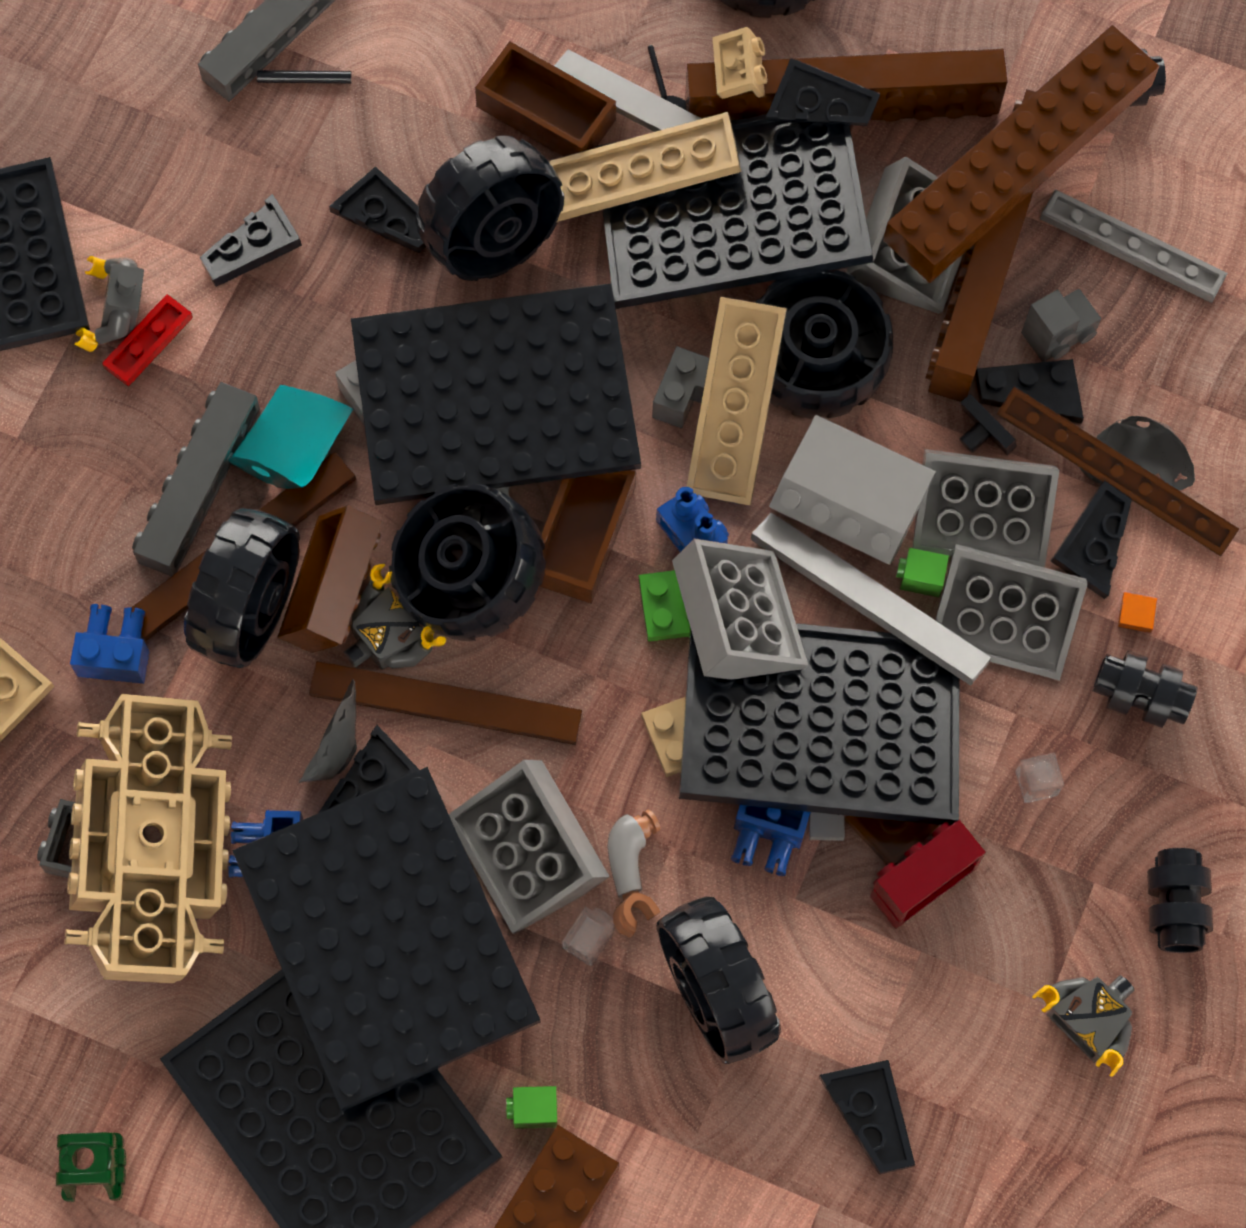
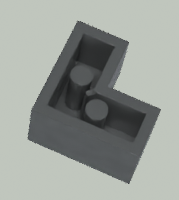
M1057 289L1031 304L1021 333L1042 362L1052 357L1056 360L1067 354L1071 346L1076 343L1085 344L1093 339L1097 334L1101 317L1080 289L1065 297Z
M676 346L653 400L652 418L683 429L693 402L702 403L709 364L708 357Z

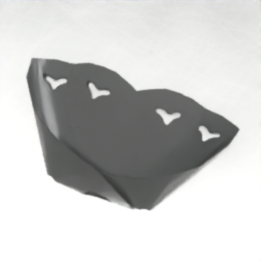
M1130 416L1122 419V421L1117 420L1096 437L1152 474L1156 475L1159 473L1163 481L1178 490L1190 487L1195 482L1194 465L1185 445L1172 428L1164 423L1144 416ZM1149 421L1150 425L1148 427H1140L1136 422ZM1080 468L1087 477L1096 483H1102L1101 480ZM1180 473L1183 476L1187 477V479H1180L1179 481L1174 482V480L1179 476Z
M353 679L324 733L318 751L298 783L333 779L336 774H340L345 770L356 753V689Z

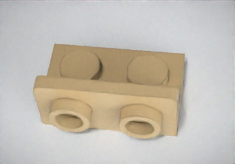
M748 27L712 37L717 94L724 99L752 90L758 98L765 96L764 84L767 83V74L762 65V56L765 55L762 39L756 37Z

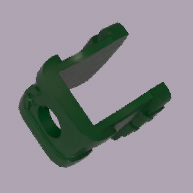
M99 1132L57 1135L59 1172H56V1187L62 1188L61 1196L64 1201L75 1202L76 1186L103 1185L111 1201H117L122 1198V1185L125 1184L126 1169L123 1167L126 1166V1151L123 1149L124 1137L120 1133ZM81 1149H89L94 1154V1161L87 1169L77 1168V1152Z

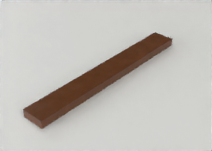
M1013 387L997 412V415L1102 482H1108L1131 498L1132 501L1219 556L1223 555L1239 531V528L1016 387Z
M334 452L323 460L315 476L306 486L285 489L259 509V511L275 515L295 527L354 482L356 476ZM205 551L132 606V612L135 611V608L146 612L141 636L146 641L189 608L187 602L190 590L200 570L198 568Z
M316 661L309 690L311 697L341 702L353 679L356 689V705L576 745L582 717V710Z

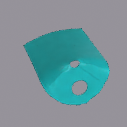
M280 384L264 411L238 449L228 459V462L253 477L277 488H302L315 476L352 413L353 408L320 394Z

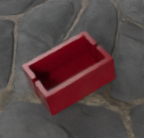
M960 819L952 825L945 822L931 834L932 838L927 844L923 846L921 842H918L904 853L905 858L900 864L895 866L891 862L876 874L878 878L873 882L874 889L870 898L895 929L978 868L986 851Z

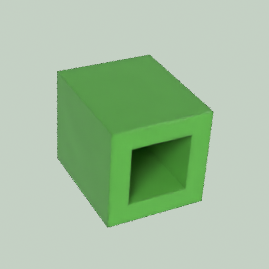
M909 547L906 559L900 557L896 577L902 578L900 590L939 598L944 585L949 555Z
M556 1086L513 1087V1097L506 1098L507 1119H514L515 1129L557 1127Z

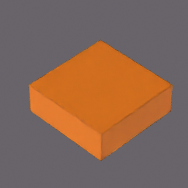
M1124 592L1121 600L1118 627L1151 633L1154 626L1157 598Z

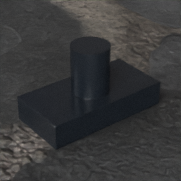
M971 394L960 402L962 410L976 423L959 439L971 453L976 451L988 438L1007 456L1017 447L1016 439Z

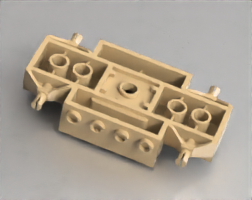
M121 694L104 721L101 720L99 724L81 722L77 724V737H91L101 740L109 760L85 759L81 768L76 769L74 773L73 789L76 790V799L71 815L74 833L69 849L72 867L67 883V893L70 894L69 910L102 913L94 926L89 927L87 931L66 929L64 944L86 945V947H89L104 980L174 984L176 981H181L187 975L198 954L203 952L223 954L224 939L204 938V935H201L195 918L210 919L221 908V905L226 903L227 884L222 883V870L227 869L229 855L228 850L223 849L224 836H228L230 817L225 815V802L228 803L230 800L231 783L226 782V770L195 767L206 749L230 750L232 736L212 734V730L208 729L198 701ZM147 826L156 827L161 833V841L158 843L146 841L143 836V829Z

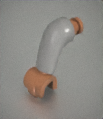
M649 809L642 812V817L640 815L632 817L628 814L620 817L615 822L608 837L607 848L611 872L619 898H623V902L616 907L613 913V923L620 934L629 938L634 935L638 922L631 913V907L640 909L648 921L661 912L650 897L639 893L642 890L639 871L640 850L646 846V839L651 836V833L656 834L660 831L659 821Z

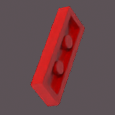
M166 294L102 362L104 369L129 387L193 318L191 311Z

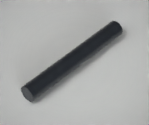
M257 70V82L352 84V71Z

